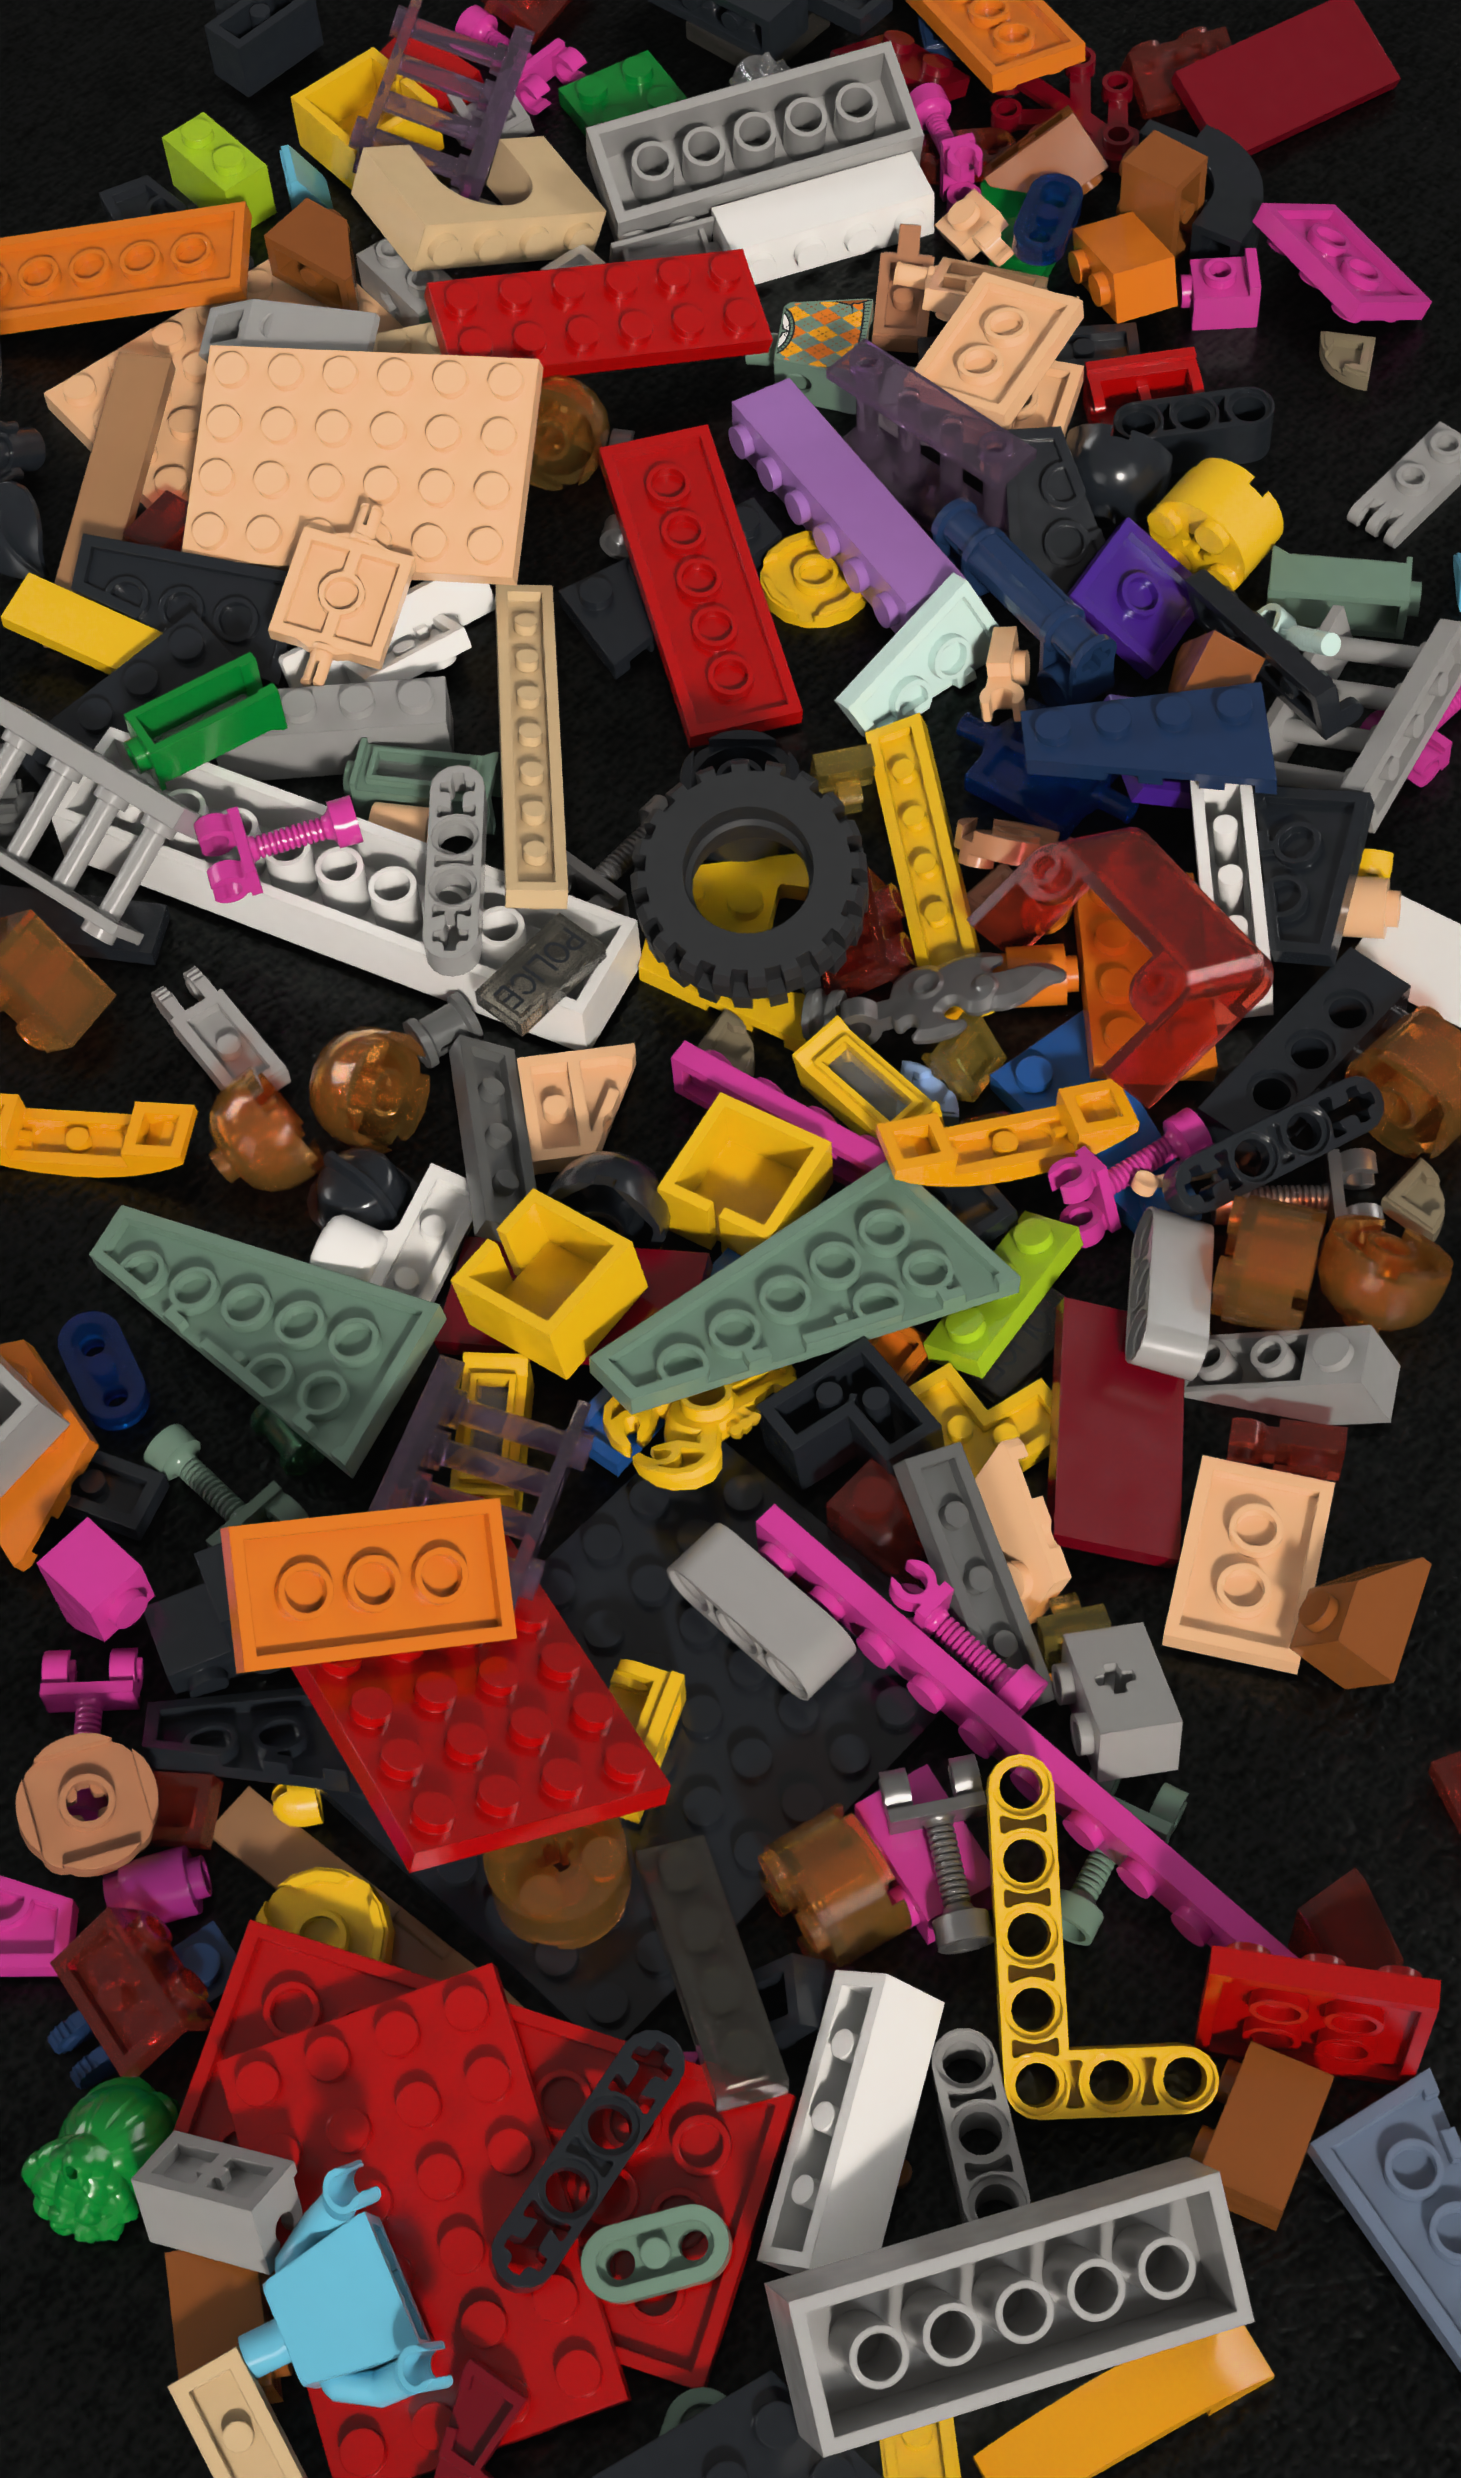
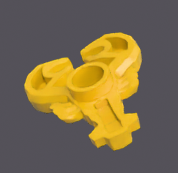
M788 1365L633 1415L612 1397L604 1405L603 1428L613 1449L630 1458L633 1451L627 1436L637 1433L636 1443L641 1448H644L654 1436L659 1418L666 1420L664 1428L665 1443L651 1447L650 1455L652 1458L639 1452L632 1456L633 1465L642 1478L656 1487L672 1491L695 1490L713 1482L721 1471L722 1442L729 1436L739 1439L742 1438L743 1434L749 1433L752 1426H756L761 1419V1414L756 1413V1405L766 1400L773 1392L777 1393L796 1381V1370L792 1365Z

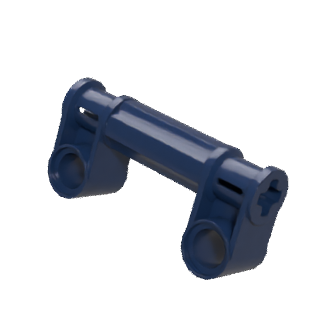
M959 497L944 506L932 524L931 532L934 543L964 575L978 597L990 591L1040 641L1037 686L1048 707L1089 703L1112 689L1115 684L1114 659L1117 651L1116 641L1107 634H1099L1087 623L1085 611L1041 571L1001 529L989 527L978 516L977 507L970 499Z

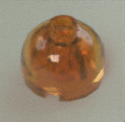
M564 375L542 378L530 485L549 491L562 490L564 487L562 484L572 485L579 482L578 485L588 481L600 465L599 448L607 446L610 433L607 411L594 390L579 379Z
M361 1026L335 1036L322 1049L312 1069L309 1093L310 1105L316 1120L335 1140L349 1147L371 1148L382 1154L392 1151L386 1146L391 1145L397 1135H399L400 1140L406 1141L415 1132L425 1113L430 1091V1076L420 1073V1062L417 1056L426 1057L422 1046L409 1034L378 1027Z
M252 1065L231 1080L217 1095L212 1105L209 1131L217 1147L208 1154L217 1169L230 1183L241 1177L257 1190L273 1193L291 1190L308 1181L322 1170L325 1154L315 1139L309 1145L303 1141L302 1137L305 1136V1132L301 1125L304 1122L269 1079L262 1073L257 1075L255 1067Z
M1357 1214L1337 1216L1324 1238L1317 1266L1322 1292L1329 1303L1343 1315V1322L1347 1326L1372 1325L1375 1331L1379 1333L1380 1330L1396 1331L1417 1326L1431 1315L1450 1283L1453 1273L1450 1271L1454 1264L1452 1258L1438 1244L1407 1227L1402 1238L1382 1232L1386 1221L1384 1219Z

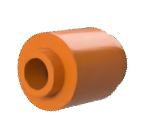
M1064 944L1005 947V953H999L1003 957V963L992 971L997 973L1030 963H1049L1064 969L1067 978L1065 981L1046 987L1033 998L1016 1008L1067 1005V993L1079 992L1077 955L1066 956Z

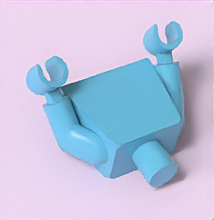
M356 2160L329 2171L325 2176L322 2186L323 2193L298 2221L275 2257V2274L263 2284V2291L274 2319L240 2335L238 2343L243 2359L250 2373L256 2379L292 2362L303 2387L322 2388L323 2392L333 2402L384 2408L418 2393L447 2389L453 2385V2376L435 2377L432 2372V2355L437 2350L445 2349V2343L443 2341L431 2342L380 2217L365 2211L354 2216L357 2210L378 2202L382 2196L378 2186L360 2193L357 2191L354 2184V2176L356 2171L363 2167L364 2163L362 2160Z

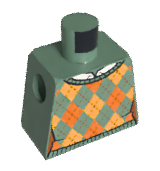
M873 299L788 303L783 309L779 333H771L773 341L769 352L745 355L746 364L774 367L775 383L790 378L816 407L860 415L872 353Z

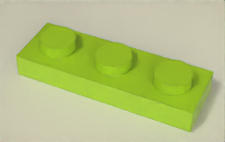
M1024 1211L1018 1219V1224L1010 1229L994 1250V1253L1021 1277L1019 1293L944 1316L923 1343L928 1360L943 1366L950 1362L956 1370L983 1379L1083 1246L1079 1227Z

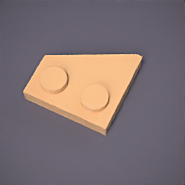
M635 1043L517 1058V1069L534 1175L561 1172L573 1160L583 1155L602 1151L636 1066Z

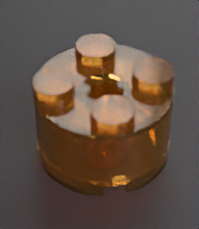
M1421 1006L1395 1022L1350 1063L1345 1074V1078L1353 1076L1365 1077L1376 1084L1384 1100V1113L1379 1124L1368 1132L1391 1151L1412 1159H1416L1421 1153H1431L1430 1158L1437 1157L1461 1136V1031L1445 1021L1435 1009L1429 1006Z
M1252 1194L1248 1198L1235 1195L1227 1227L1228 1239L1225 1249V1255L1233 1256V1258L1220 1256L1213 1284L1212 1294L1214 1296L1210 1314L1221 1316V1321L1263 1331L1300 1330L1301 1325H1303L1318 1261V1246L1320 1239L1323 1237L1327 1211Z
M840 1803L833 1805L765 1845L764 1853L758 1856L761 1868L766 1875L765 1878L760 1880L761 1886L765 1890L770 1904L780 1917L790 1912L803 1933L802 1936L797 1938V1942L804 1956L835 1962L840 1969L850 1965L912 1927L911 1914L905 1898L892 1906L886 1893L889 1890L888 1883L895 1880L886 1860L854 1814L850 1813L843 1817V1805Z
M618 1817L483 1853L485 1874L496 1909L502 1921L516 1936L534 1945V1942L557 1946V1949H576L589 1945L606 1935L619 1922L626 1908V1901L632 1882V1867L624 1830ZM556 1863H561L564 1866L570 1864L566 1870L561 1872L553 1865Z

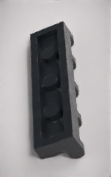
M1205 568L1185 579L1195 622L1207 633L1215 630L1265 658L1256 678L1323 739L1327 740L1356 722L1362 716L1364 708L1357 699L1347 697L1339 701L1337 688L1333 683L1332 677L1324 670H1318L1301 655L1296 645L1289 640L1283 639L1267 624L1266 619L1261 614L1252 611L1239 600L1237 593L1229 586L1221 584Z

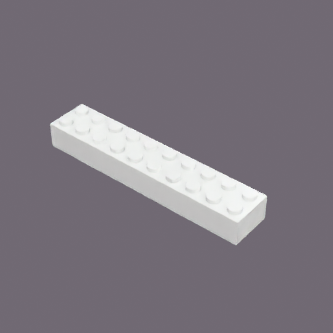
M109 727L94 750L161 790L148 771L140 775L132 765L123 745V742L131 739L130 734ZM208 762L167 782V789L163 790L164 793L202 816L211 813L228 814L227 809L238 806L246 834L254 838L258 834L261 836L262 833L267 835L269 831L273 833L275 829L279 831V828L285 830L286 826L291 828L293 824L297 826L299 822L302 824L303 821L308 823L310 819L314 821V818L317 817L320 819V816L324 815L327 808L323 804ZM84 775L79 784L72 782L52 817L64 856L98 798L93 794L98 784ZM129 804L125 812L119 810L88 865L117 876L145 827L140 823L145 812ZM358 817L357 821L364 842L340 849L334 840H327L325 838V841L319 839L318 843L313 841L311 845L307 843V846L301 845V848L296 846L294 850L291 848L287 852L284 850V853L278 851L277 855L272 853L270 857L266 855V858L260 857V860L255 865L263 893L252 896L250 892L244 898L233 903H219L215 901L206 871L219 861H240L241 858L237 846L220 856H205L202 854L197 840L179 832L176 833L172 841L166 838L140 884L444 1001H447L449 995L458 992L466 999L474 1012L573 1050L591 1049L638 971L641 957L637 920L568 895L567 909L505 908L504 871L485 864L482 953L480 960L473 970L464 975L454 977L441 975L433 971L428 964L422 937L427 843ZM442 849L443 851H445V852H447V853L456 854V853L450 852V851H448V850ZM453 885L443 889L438 898L449 904L460 903L467 899L471 891L465 886ZM447 925L449 937L447 948H444V951L456 950L457 943L460 942L457 926ZM566 927L585 940L586 943L578 950L568 949L570 957L567 961L562 963L554 962L546 957L544 947L548 943L556 942L567 948L566 942L571 935L563 930ZM576 938L570 942L572 947H577L581 944ZM551 945L547 948V952L551 957L558 960L565 959L566 953L561 947ZM537 953L556 966L558 970L555 971L538 958L529 965L526 963ZM526 966L539 977L544 979L545 982L542 983L521 967ZM520 973L530 976L536 983L535 992L522 994L523 991L532 990L533 985L531 981L525 977H516L514 979L515 985L512 987L510 983L511 977ZM502 985H505L525 1000L516 1010L513 1007L520 1000L512 996L504 1003L503 1000L510 995L505 989L498 995H493Z

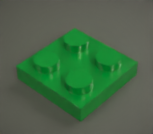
M649 50L558 88L561 107L585 137L587 127L688 99Z

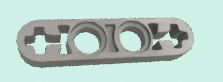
M462 765L450 766L438 772L433 778L430 787L422 935L427 962L430 967L441 975L451 977L464 975L473 970L478 964L482 953L488 803L483 777L477 770ZM457 791H466L463 795L462 806L464 814H454L452 800ZM453 836H466L473 841L471 847L463 853L451 854L441 849L444 841ZM453 885L465 886L471 891L467 899L460 903L449 904L438 898L443 889ZM447 925L457 926L460 942L457 943L456 950L444 951V948H447L449 937Z

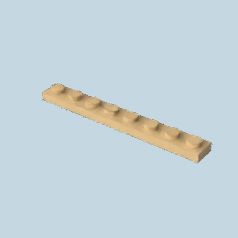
M496 584L495 617L505 908L567 909L568 874L553 586Z

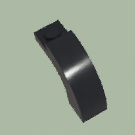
M1149 119L1139 132L1138 145L1155 129L1208 156L1204 197L1205 208L1192 223L1189 263L1190 259L1243 257L1245 255V248H1256L1257 250L1260 229L1252 221L1263 203L1264 190L1259 169L1248 152L1230 136L1209 125H1206L1196 138Z

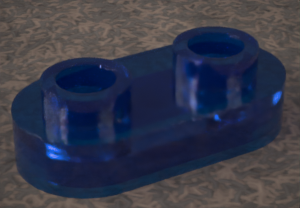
M1051 173L1038 177L1031 184L1013 227L1012 250L1015 256L1022 262L1033 266H1047L1057 262L1064 255L1073 234L1072 229L1075 228L1082 208L1083 190L1075 179L1064 174Z
M98 1311L84 1312L71 1318L59 1333L58 1349L90 1420L98 1427L111 1431L123 1430L135 1425L144 1417L148 1410L150 1394L119 1324L110 1315ZM104 1347L101 1353L93 1357L85 1356L91 1348ZM127 1397L126 1402L119 1406H108L114 1398Z

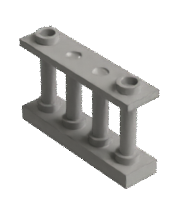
M1333 605L1321 626L1316 629L1337 634L1341 640L1339 652L1334 656H1324L1305 651L1303 656L1318 670H1324L1332 677L1333 683L1337 688L1339 701L1347 697H1354L1363 705V708L1382 710L1385 713L1378 725H1374L1370 730L1346 727L1325 740L1277 697L1266 714L1277 786L1370 792L1375 807L1368 832L1375 833L1461 686V621L1440 619L1427 642H1423L1417 647L1353 638L1344 606ZM1348 661L1409 670L1404 681L1397 684L1395 688L1337 680ZM1298 743L1360 753L1353 767L1348 768L1345 772L1287 763Z
M0 696V725L5 727L0 737L5 741L0 750V800L26 754L33 756L38 747L52 756L46 765L51 771L7 849L0 846V866L85 918L80 928L98 940L112 946L116 938H120L139 945L144 934L120 919L166 838L172 841L176 833L179 832L197 840L193 825L202 815L29 710ZM84 775L98 784L93 793L98 798L52 878L29 864L28 860L72 782L79 784ZM129 804L145 812L140 821L145 827L100 906H97L74 892V889L118 811L125 812Z

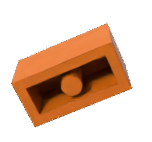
M1133 211L1072 229L1074 251H1070L1068 254L1071 275L1077 284L1081 283L1088 290L1094 304L1097 307L1102 306L1117 324L1178 306L1175 256Z

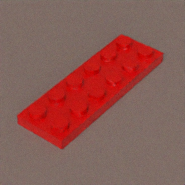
M743 249L427 282L424 294L441 355L539 359L544 368L542 379L768 353L773 341Z
M708 424L600 447L599 464L689 747L694 748L709 744V738L726 731L752 730L763 732L802 723L803 709Z

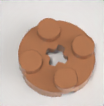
M961 818L958 820L954 847L960 850L958 857L960 864L980 869H993L994 862L1017 866L1016 875L1036 881H1052L1053 873H1063L1064 869H1069L1073 866L1077 841L1070 837L1058 845L1060 832L1031 824L994 819L992 830L976 829L978 818Z
M98 1733L69 1735L46 1746L35 1757L34 1764L26 1772L23 1782L21 1779L16 1793L17 1821L25 1844L35 1856L43 1861L47 1869L59 1875L71 1874L78 1877H92L118 1870V1868L131 1862L137 1854L147 1848L153 1836L152 1831L158 1817V1788L149 1764L134 1749L131 1752L124 1745L112 1742V1737ZM90 1788L94 1798L106 1797L108 1801V1806L98 1810V1818L95 1820L85 1821L81 1815L72 1816L67 1807L77 1803V1791Z

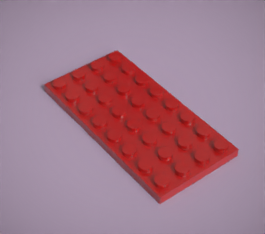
M249 1920L174 2130L239 2147L216 2062L440 1981ZM508 2003L553 2148H555L627 2041ZM652 2050L646 2058L640 2057L635 2053L631 2056L639 2064V2068L624 2093L616 2082H612L608 2087L611 2091H616L630 2097L643 2114L649 2112L650 2106L636 2101L650 2079L654 2076L664 2081L668 2079V2076L660 2069L664 2057L655 2050ZM685 2060V2071L679 2085L580 2235L585 2247L587 2241L595 2232L608 2225L682 2205L696 2204L711 2209L727 2224L732 2237V2254L725 2270L710 2282L630 2304H614L601 2299L622 2365L692 2389L707 2388L797 2100L794 2095ZM601 2109L590 2116L588 2132L597 2146L604 2149H616L627 2142L629 2125L626 2118L620 2112L613 2109ZM561 2171L573 2212L585 2205L588 2189L584 2180L578 2174L571 2171ZM699 2231L689 2233L682 2243L683 2254L689 2260L700 2259L708 2249L707 2237L703 2232ZM629 2251L616 2253L610 2262L612 2276L617 2280H623L631 2276L635 2269L634 2256Z

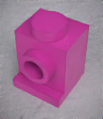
M1245 248V255L1243 257L1190 259L1189 274L1179 276L1180 308H1189L1192 331L1257 327L1261 280L1256 248Z

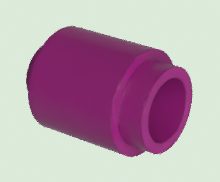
M182 1845L135 1858L128 1864L118 1868V1871L104 1874L103 1891L106 1906L114 1926L117 1929L132 1926L135 1931H140L201 1914L203 1912V1898L212 1896V1883L204 1857L202 1855L192 1857L187 1846Z

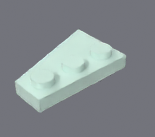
M953 572L834 701L858 732L865 738V732L917 713L922 714L930 709L932 698L952 685L961 689L977 678L975 670L986 664L993 627H999V625L969 582Z

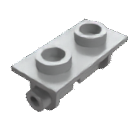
M687 216L675 220L668 228L650 233H647L645 230L628 232L619 237L617 242L611 243L609 263L719 252L721 249L718 241L711 242L715 222L714 217L710 216L698 220L695 216Z

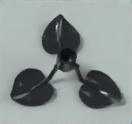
M0 343V397H1V390H2V358H1V343ZM0 420V475H2L0 476V573L18 579H25L28 573L45 578L49 576V572L43 556V531L39 510L29 490L25 486L14 482L24 479L23 472L36 471L43 465L46 455L45 443L36 429L32 427H19L16 421L4 422Z

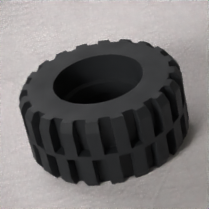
M749 759L730 761L732 772L716 776L713 766L695 772L697 785L687 790L679 782L665 794L668 806L663 811L659 808L651 810L644 821L646 836L636 840L632 854L635 871L630 875L631 892L641 930L644 932L650 951L658 963L664 962L668 967L670 977L685 988L692 984L697 987L699 997L716 1004L721 996L732 998L734 1008L753 1009V999L769 998L770 1006L773 1007L789 1003L787 993L800 988L806 996L809 990L821 987L820 976L826 971L836 974L847 961L846 951L848 947L857 945L863 931L864 913L868 912L869 888L866 854L863 852L862 836L855 820H848L846 818L845 805L833 792H828L825 795L819 792V783L816 778L802 771L796 779L787 776L785 764L772 761L766 762L764 771H751ZM744 838H765L787 846L802 858L809 876V889L805 902L790 919L764 932L736 933L713 925L701 915L693 897L694 876L700 865L711 853L729 842Z

